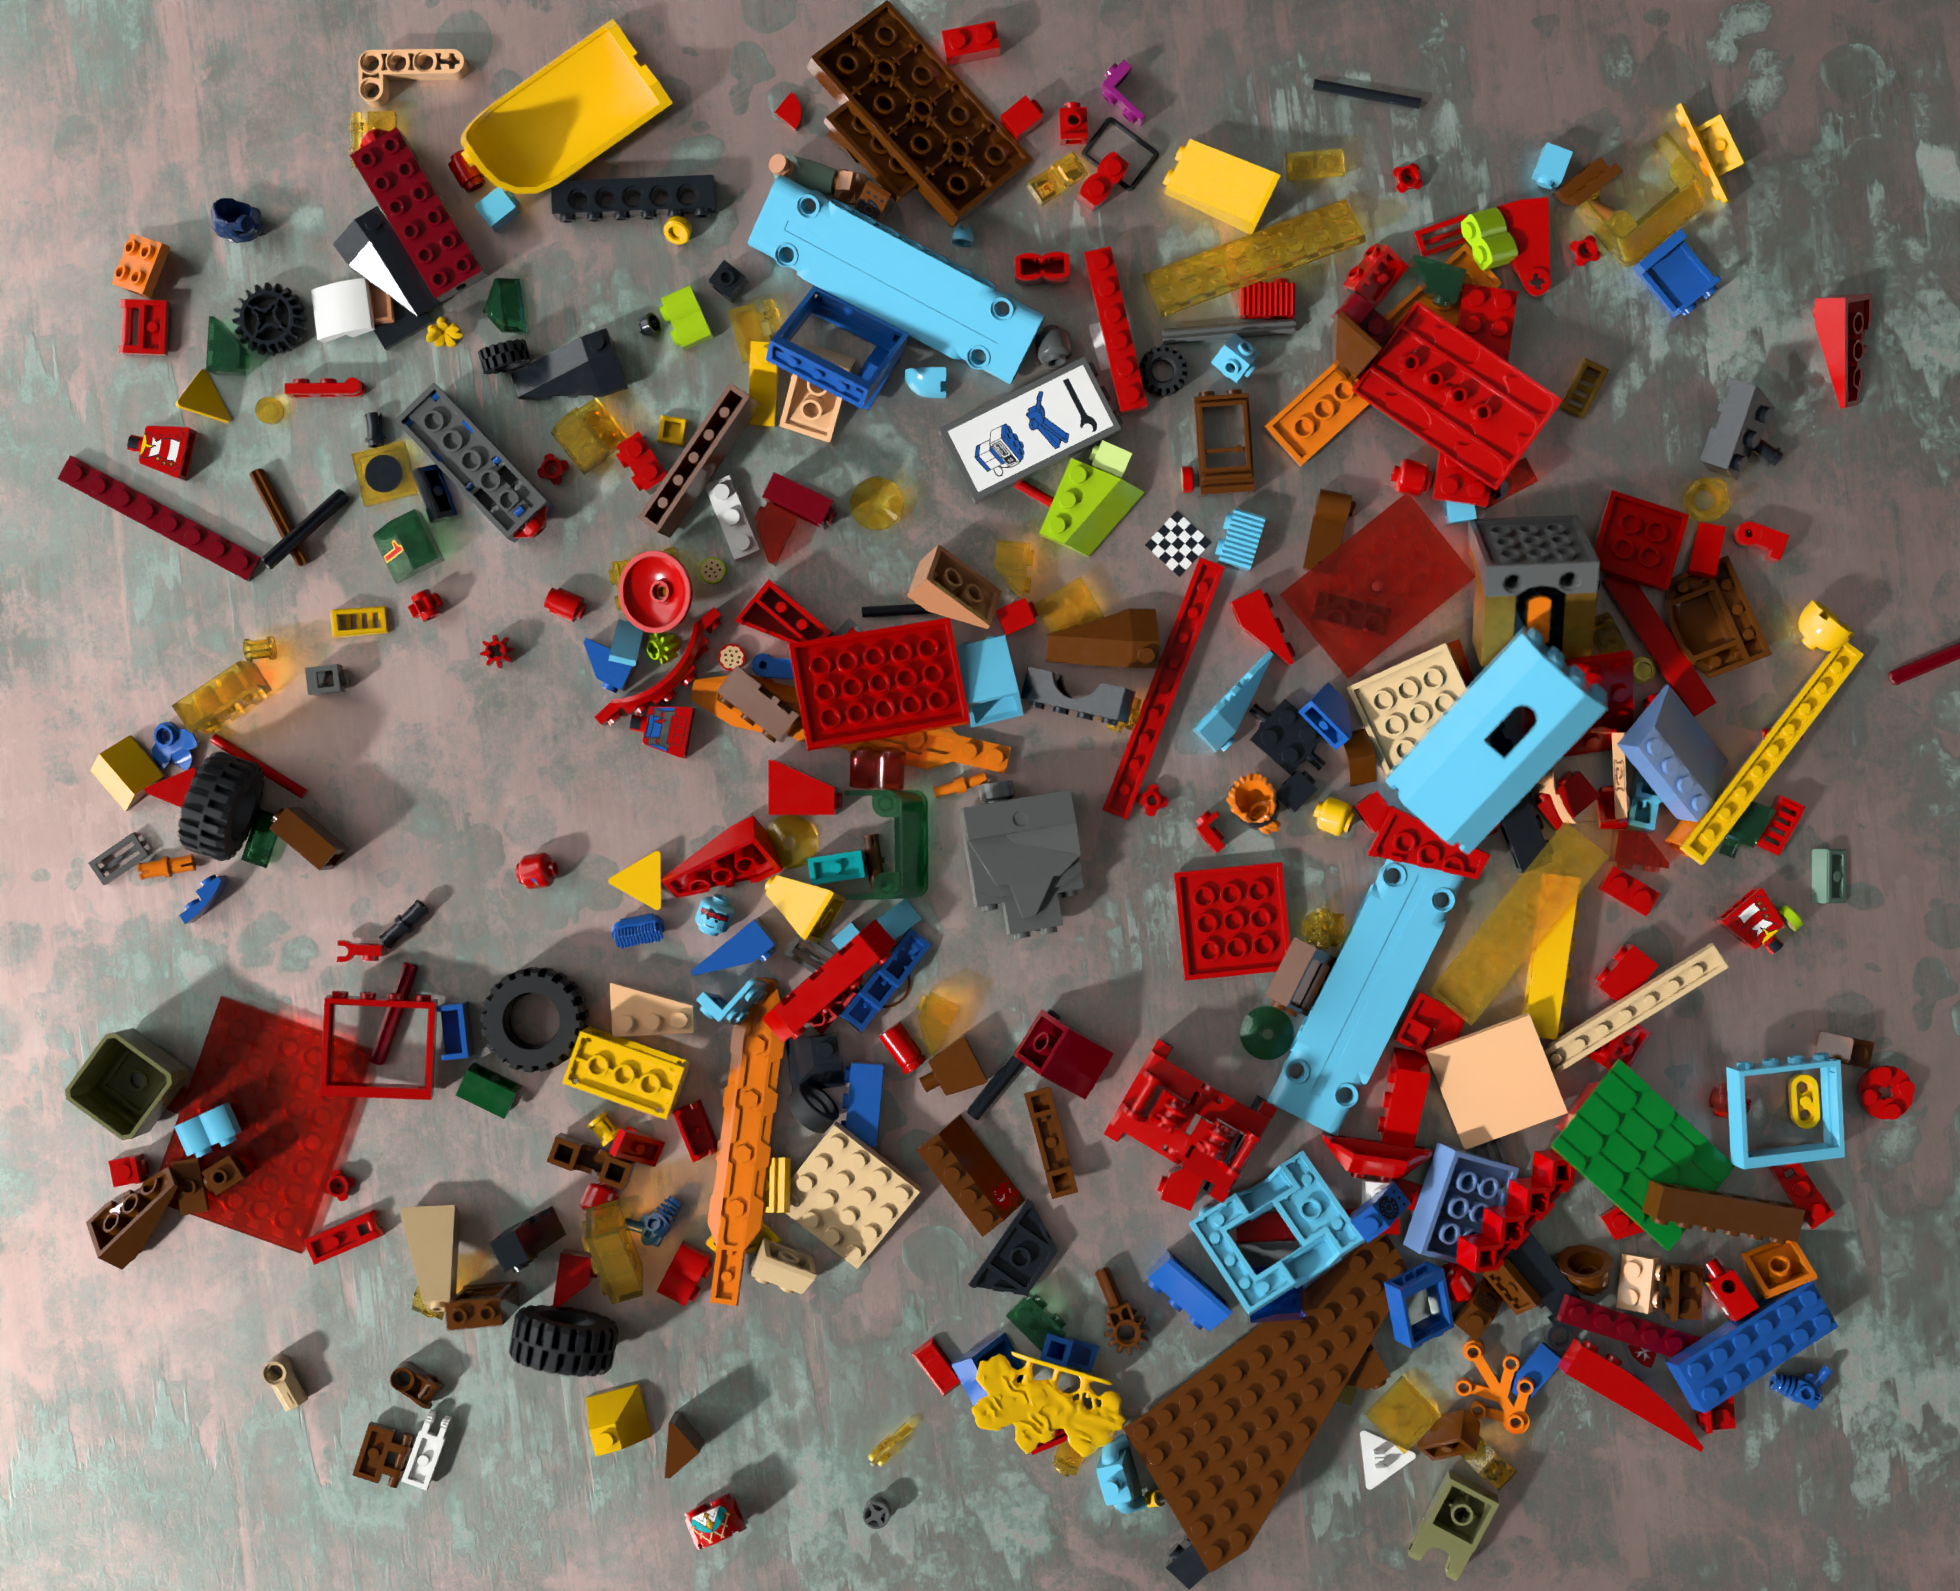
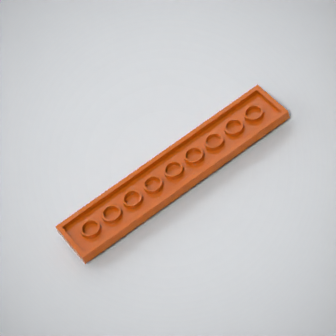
M1465 243L1424 280L1428 294L1419 285L1385 316L1394 327L1378 345L1381 347L1384 345L1415 301L1420 302L1456 326L1464 283L1498 288L1502 282L1490 269L1482 271L1473 259L1472 249ZM1333 363L1264 426L1300 467L1369 405L1365 400L1350 391L1368 365L1352 381L1350 378L1344 379L1335 370L1337 366Z

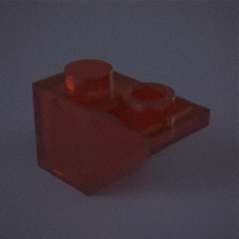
M1621 829L1612 830L1609 861L1617 862V868L1633 869V864L1644 865L1643 871L1660 873V868H1669V862L1645 832Z

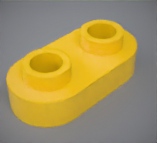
M1797 1074L1788 1083L1790 1118L1796 1126L1810 1129L1816 1126L1820 1120L1818 1084L1813 1077L1807 1074ZM1804 1082L1805 1090L1799 1092L1798 1085ZM1806 1109L1807 1117L1801 1119L1800 1112Z

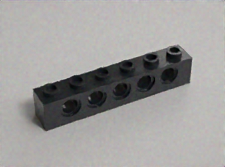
M714 175L562 181L551 187L552 214L556 219H560L561 223H574L579 218H587L588 222H601L604 217H614L616 221L630 220V216H641L643 220L657 219V215H668V218L673 216L684 218V214H695V217L707 218L711 216V213H717L716 179ZM687 192L695 193V199L691 203L682 202V197ZM633 194L641 195L640 203L635 206L629 205V197ZM658 194H668L666 203L661 205L655 203V198ZM607 195L614 196L612 205L608 207L601 205L603 197ZM578 197H587L585 206L581 208L574 206V202Z

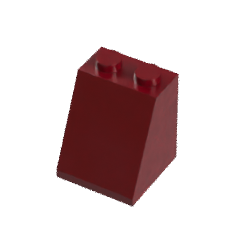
M1041 1009L1013 1055L1040 1076L1086 1100L1114 1053Z

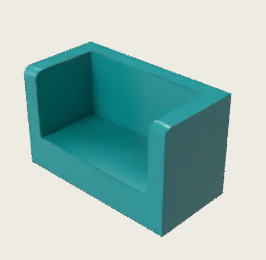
M863 850L807 858L811 885L867 876Z

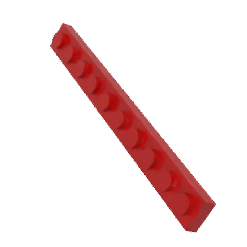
M1201 557L1197 562L1161 655L1158 668H1156L1103 805V811L1128 820L1225 566Z

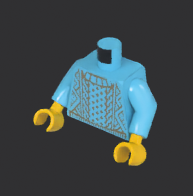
M1127 1434L1116 1437L1102 1448V1454L1096 1470L1107 1506L1114 1505L1116 1509L1124 1514L1146 1509V1507L1163 1506L1165 1502H1157L1156 1500L1157 1493H1161L1160 1490L1148 1491L1142 1496L1143 1492L1129 1447L1131 1441Z

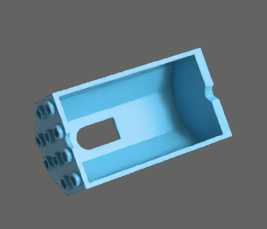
M1523 626L1394 765L1385 780L1390 788L1395 790L1397 787L1399 789L1398 794L1400 796L1398 798L1410 811L1452 846L1457 842L1460 843L1461 846L1459 848L1468 855L1606 711L1608 706L1607 692L1597 683L1591 685L1584 678L1586 674L1578 666L1573 664L1570 668L1565 664V655L1555 646L1549 648L1542 641L1544 637L1533 627L1528 630ZM1519 705H1527L1536 712L1537 723L1504 758L1484 739L1513 708Z

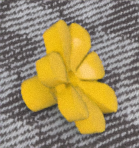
M439 317L437 325L428 326V334L426 335V341L428 343L434 342V345L437 347L443 346L444 342H446L448 347H454L456 345L454 339L462 338L458 325L456 323L448 324V320L445 317Z

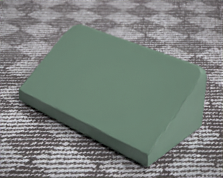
M1846 849L1812 850L1811 900L1813 903H1846Z

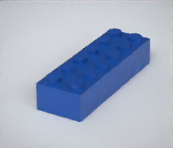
M1813 1281L1771 1298H1763L1757 1302L1759 1308L1736 1322L1727 1321L1665 1361L1692 1409L1703 1413L1710 1411L1839 1327Z

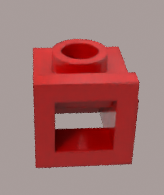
M1068 102L1064 104V108H1059L1060 146L1088 144L1087 107H1081L1079 102ZM1069 118H1077L1079 122L1076 125H1071L1068 120Z

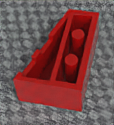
M1393 1048L1391 1066L1387 1075V1090L1384 1091L1382 1097L1383 1113L1382 1116H1378L1376 1132H1380L1382 1143L1414 1148L1431 1075L1427 1057L1415 1050Z

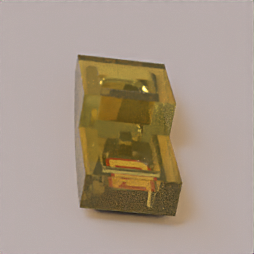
M1071 152L1053 163L1049 169L1029 180L1025 186L1039 206L1042 207L1086 177L1088 172L1075 153Z

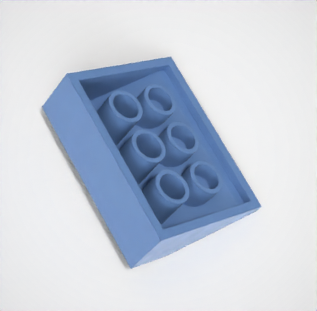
M1665 685L1617 745L1676 819L1699 822L1715 801L1728 760L1671 686Z
M1437 1142L1403 1245L1421 1255L1457 1263L1458 1236L1482 1233L1484 1207L1507 1205L1509 1179H1516L1519 1168L1462 1148ZM1507 1171H1511L1510 1178L1508 1177ZM1503 1179L1507 1187L1505 1194L1502 1193L1501 1189Z

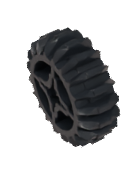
M266 282L263 289L258 284L254 285V294L249 290H245V295L248 298L246 300L238 298V302L242 304L241 309H233L240 316L232 319L234 324L240 325L234 330L237 335H242L240 342L248 344V349L252 352L257 349L258 354L262 356L268 352L271 357H274L276 350L283 355L286 353V345L291 349H295V345L292 342L293 339L302 341V337L297 333L298 331H306V327L301 325L300 322L308 320L306 315L300 314L305 310V306L298 304L299 296L292 295V290L288 287L283 290L282 285L278 283L272 288V285ZM276 299L274 303L271 302L266 308L257 307L263 301ZM285 306H287L289 311L288 326L283 322ZM252 313L257 318L255 333H253L251 328ZM261 314L273 317L274 321L279 323V326L267 322L266 318L261 316ZM274 331L283 332L282 335L275 339L264 340L266 336L269 337Z

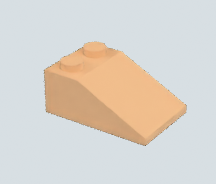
M806 342L802 346V348L853 373L857 359ZM792 374L779 426L830 443L844 400Z

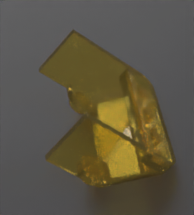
M1668 131L1653 146L1669 163L1668 176L1676 188L1637 221L1629 213L1621 210L1611 213L1604 219L1588 199L1574 210L1621 266L1632 267L1705 206L1706 195L1696 165Z

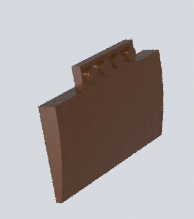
M888 0L809 59L806 67L808 71L840 104V107L829 114L823 123L887 192L892 194V198L896 203L916 188L953 228L1033 160Z

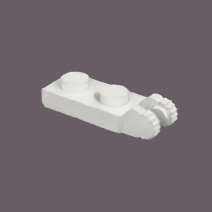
M431 1409L426 1417L423 1428L418 1433L402 1477V1482L426 1491L430 1486L447 1439L445 1436L452 1420L451 1416L446 1415L441 1422L439 1433L430 1432L429 1430L436 1418V1411Z

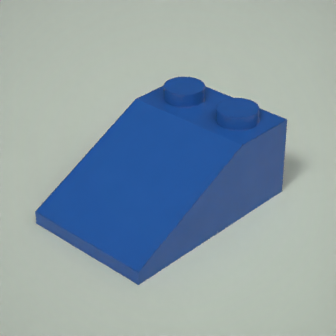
M758 917L690 972L695 976L752 963L758 959L764 962L777 951L774 946L779 941Z

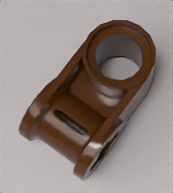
M409 1361L400 1363L390 1376V1383L395 1390L425 1409H431L434 1397L439 1390H443L445 1387L441 1379ZM405 1371L409 1373L411 1381H402L398 1376V1372ZM428 1387H430L429 1392H428L427 1394H425V1392H426V1390L428 1389Z

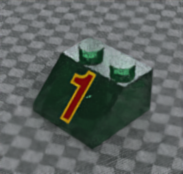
M416 509L389 521L372 535L395 584L445 561L422 512Z

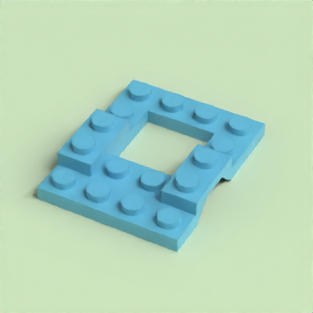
M1303 1150L1280 1164L1268 1178L1254 1187L1233 1194L1224 1203H1219L1189 1222V1226L1249 1316L1294 1287L1297 1289L1341 1261L1343 1255L1365 1242ZM1275 1207L1302 1247L1256 1276L1228 1233L1248 1220L1253 1221Z

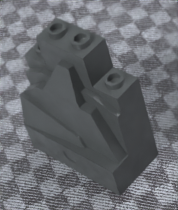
M1071 789L964 807L958 811L975 908L982 907V912L998 909V904L1001 903L1007 935L1014 934L1015 939L1031 937L1030 931L1040 929L1041 935L1057 932V926L1063 925L1058 893L1062 894V898L1078 895V890L1084 888L1080 862L1081 850Z

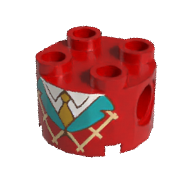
M730 1493L710 1502L711 1507L709 1508L706 1507V1504H703L685 1513L687 1517L685 1522L697 1551L733 1536L732 1533L741 1532L747 1528L734 1497H731Z

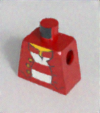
M146 426L143 437L129 436L127 449L140 453V464L187 481L197 431L188 427Z
M1753 887L1716 919L1723 928L1749 949L1756 950L1763 945L1772 955L1784 946L1783 942L1775 934L1784 926V923L1762 887Z
M1716 1257L1702 1265L1710 1277L1704 1283L1727 1320L1736 1322L1759 1308L1733 1269H1724ZM1727 1281L1728 1289L1724 1292L1722 1283Z

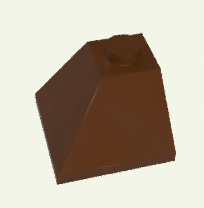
M1342 311L1332 322L1333 363L1337 366L1335 370L1344 379L1350 378L1354 381L1382 347Z

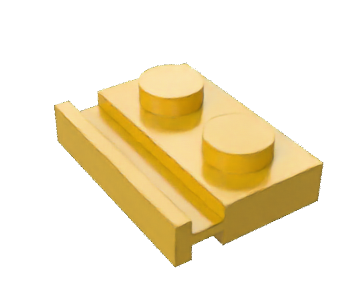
M770 1158L769 1167L766 1169L762 1201L765 1202L763 1213H790L791 1158Z

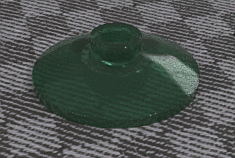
M1272 1006L1255 1008L1245 1016L1241 1023V1043L1245 1050L1255 1058L1261 1060L1279 1058L1288 1051L1293 1042L1294 1029L1292 1022L1278 1008ZM1266 1029H1271L1273 1032L1272 1037L1269 1039L1263 1037V1031Z

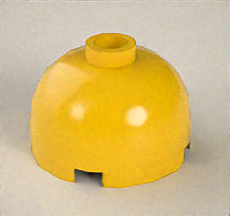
M1813 599L1804 608L1798 621L1799 630L1804 636L1801 641L1813 651L1816 648L1823 651L1837 650L1843 647L1855 633L1845 622L1842 624L1836 614Z

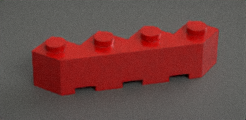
M876 919L873 920L761 1019L782 1043L789 1037L795 1040L806 1030L804 1025L818 1012L824 1015L835 1005L832 1000L847 987L853 990L864 980L861 977L864 972L876 962L881 965L890 958L892 954L889 950L897 943Z
M1554 1149L1534 1151L1532 1177L1509 1179L1507 1205L1484 1207L1482 1233L1458 1236L1456 1262L1474 1273L1498 1271L1505 1263L1503 1261L1504 1257L1512 1248L1516 1250L1530 1235L1528 1230L1536 1221H1542L1555 1207L1553 1202L1561 1193H1567L1574 1185L1575 1168Z

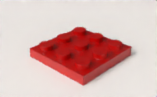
M1611 490L1593 546L1600 562L1599 571L1658 591H1668L1689 514Z

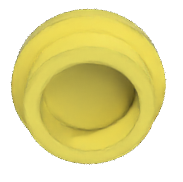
M1647 657L1634 659L1633 681L1638 684H1646L1652 681L1656 674L1654 662Z

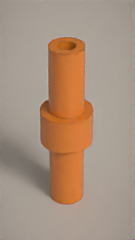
M984 772L964 778V776L953 779L954 782L934 787L933 790L936 798L955 792L957 794L968 792V788L988 783Z

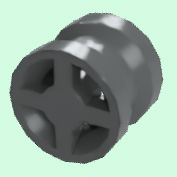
M873 1497L866 1502L863 1519L868 1527L880 1529L888 1523L891 1508L886 1499Z

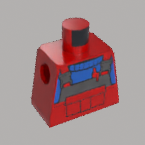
M649 706L647 717L632 715L629 730L644 733L642 744L679 758L687 759L696 708Z

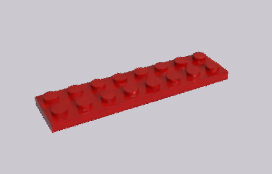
M1464 283L1461 292L1457 328L1507 362L1509 359L1518 291ZM1439 452L1432 500L1487 507L1490 487Z

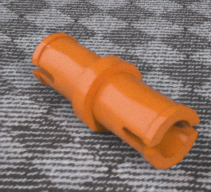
M193 854L175 858L165 856L161 860L138 863L137 871L141 872L139 874L140 880L159 876L168 878L176 873L196 871V862L192 863V860H195Z

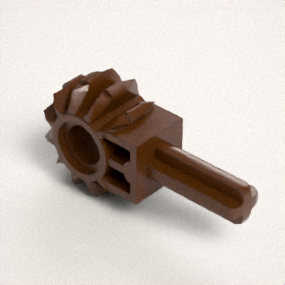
M1100 1268L1095 1272V1276L1108 1305V1308H1105L1108 1318L1105 1325L1111 1329L1104 1331V1336L1113 1337L1108 1341V1345L1112 1347L1118 1343L1116 1351L1119 1354L1123 1351L1124 1347H1127V1353L1131 1355V1346H1135L1137 1350L1141 1351L1142 1345L1139 1340L1142 1342L1149 1341V1337L1142 1334L1150 1331L1149 1325H1142L1146 1321V1317L1142 1315L1136 1319L1137 1309L1132 1310L1128 1299L1123 1301L1110 1268ZM1124 1325L1132 1326L1135 1329L1134 1334L1130 1337H1123L1119 1332L1121 1327Z

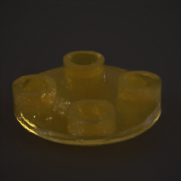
M874 476L862 481L853 491L849 501L854 519L862 527L873 531H881L892 527L900 519L904 509V498L899 487L891 480L881 476Z

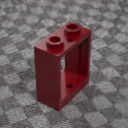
M773 472L762 495L767 503L823 530L826 529L827 525H833L838 514L836 504L832 499Z

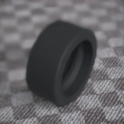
M802 1082L787 1098V1106L794 1118L804 1127L815 1133H825L839 1117V1110L833 1099L824 1090L812 1083Z

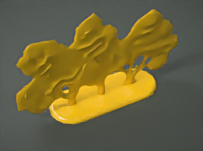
M1013 1351L1011 1353L1014 1357L1027 1361L1025 1367L1019 1370L1014 1369L1007 1358L1001 1354L991 1357L989 1361H980L976 1380L988 1395L981 1398L972 1407V1413L976 1417L975 1422L981 1429L995 1431L1014 1424L1016 1427L1015 1441L1026 1455L1036 1449L1038 1443L1045 1444L1054 1439L1055 1431L1061 1428L1065 1430L1071 1447L1082 1457H1087L1095 1453L1099 1447H1105L1108 1443L1112 1442L1115 1431L1122 1430L1124 1424L1127 1423V1419L1121 1413L1122 1399L1119 1393L1108 1391L1097 1396L1089 1385L1093 1381L1112 1385L1113 1381ZM1034 1363L1053 1368L1052 1378L1049 1380H1034L1032 1370ZM1061 1372L1079 1376L1081 1381L1080 1389L1073 1393H1064L1059 1390L1057 1384ZM1024 1375L1022 1382L1018 1383L1017 1377ZM1084 1393H1087L1086 1398L1091 1397L1092 1409L1085 1407L1083 1403ZM1079 1394V1400L1073 1401V1397ZM1096 1399L1102 1401L1100 1407L1097 1406Z

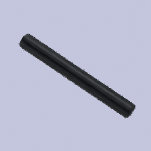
M1047 1010L1054 1017L1061 1019L1055 1011ZM1015 1051L967 1108L966 1112L973 1119L979 1120L1024 1065L1022 1061L1013 1055Z

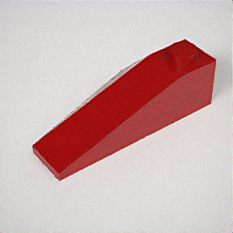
M1872 293L1815 298V305L1813 307L1815 328L1840 408L1857 406L1859 404L1863 370L1859 367L1860 360L1863 355L1867 354L1868 347L1863 345L1865 330H1870L1872 322Z
M751 816L730 826L665 875L662 878V883L676 898L708 892L711 887L725 885L726 888L735 887L736 882L750 880V883L760 882L783 871V866L768 832L754 816Z

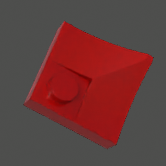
M1419 991L1394 1040L1427 1057L1425 1050L1457 1039L1468 1015Z

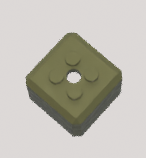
M124 1029L105 1034L65 1089L66 1100L119 1139H132L151 1131L189 1079V1071L185 1065L136 1029ZM134 1073L141 1074L144 1079V1083L140 1088L134 1087L131 1083V1077Z

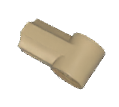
M276 1355L271 1358L264 1366L262 1376L264 1381L272 1386L287 1412L307 1401L308 1397L292 1371L291 1360L285 1355ZM272 1365L280 1366L283 1374H275L272 1370Z

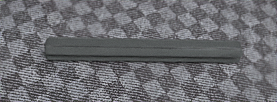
M1294 318L1170 328L1162 331L1163 344L1167 345L1230 339L1234 333L1241 338L1294 334L1296 332V321Z

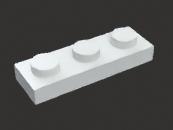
M730 475L708 483L705 487L734 560L737 561L761 551Z

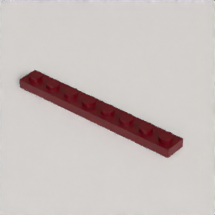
M69 456L57 478L250 582L261 562L262 557L74 456Z

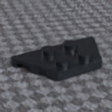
M1027 1199L969 1281L968 1285L971 1288L979 1287L1027 1296L1057 1254L1058 1249L1030 1199Z

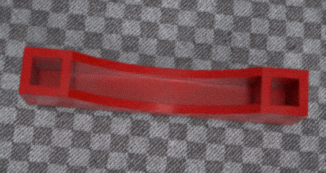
M1111 246L1084 252V264L1101 326L1119 415L1144 411L1148 405Z

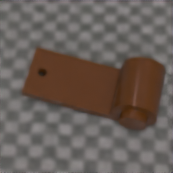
M1319 489L1303 570L1335 576L1345 523L1348 517L1354 516L1356 501H1352V495Z

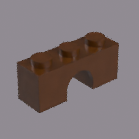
M560 1133L555 1137L547 1162L569 1171L578 1170L597 1177L599 1182L621 1190L628 1186L636 1164L633 1161L614 1157L609 1153L610 1150L564 1133Z

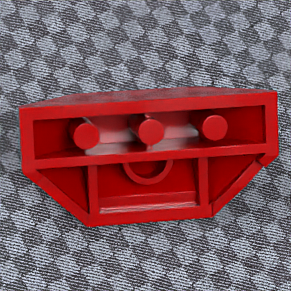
M1321 1132V1139L1347 1172H1350V1176L1354 1178L1366 1179L1367 1175L1377 1176L1378 1181L1393 1182L1394 1178H1404L1429 1159L1433 1152L1429 1147L1414 1145V1148L1382 1143L1380 1140L1344 1135L1335 1136Z

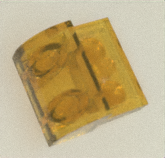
M597 397L579 409L577 407L574 408L551 431L553 437L583 475L605 462L608 456L618 450L616 445L628 438Z

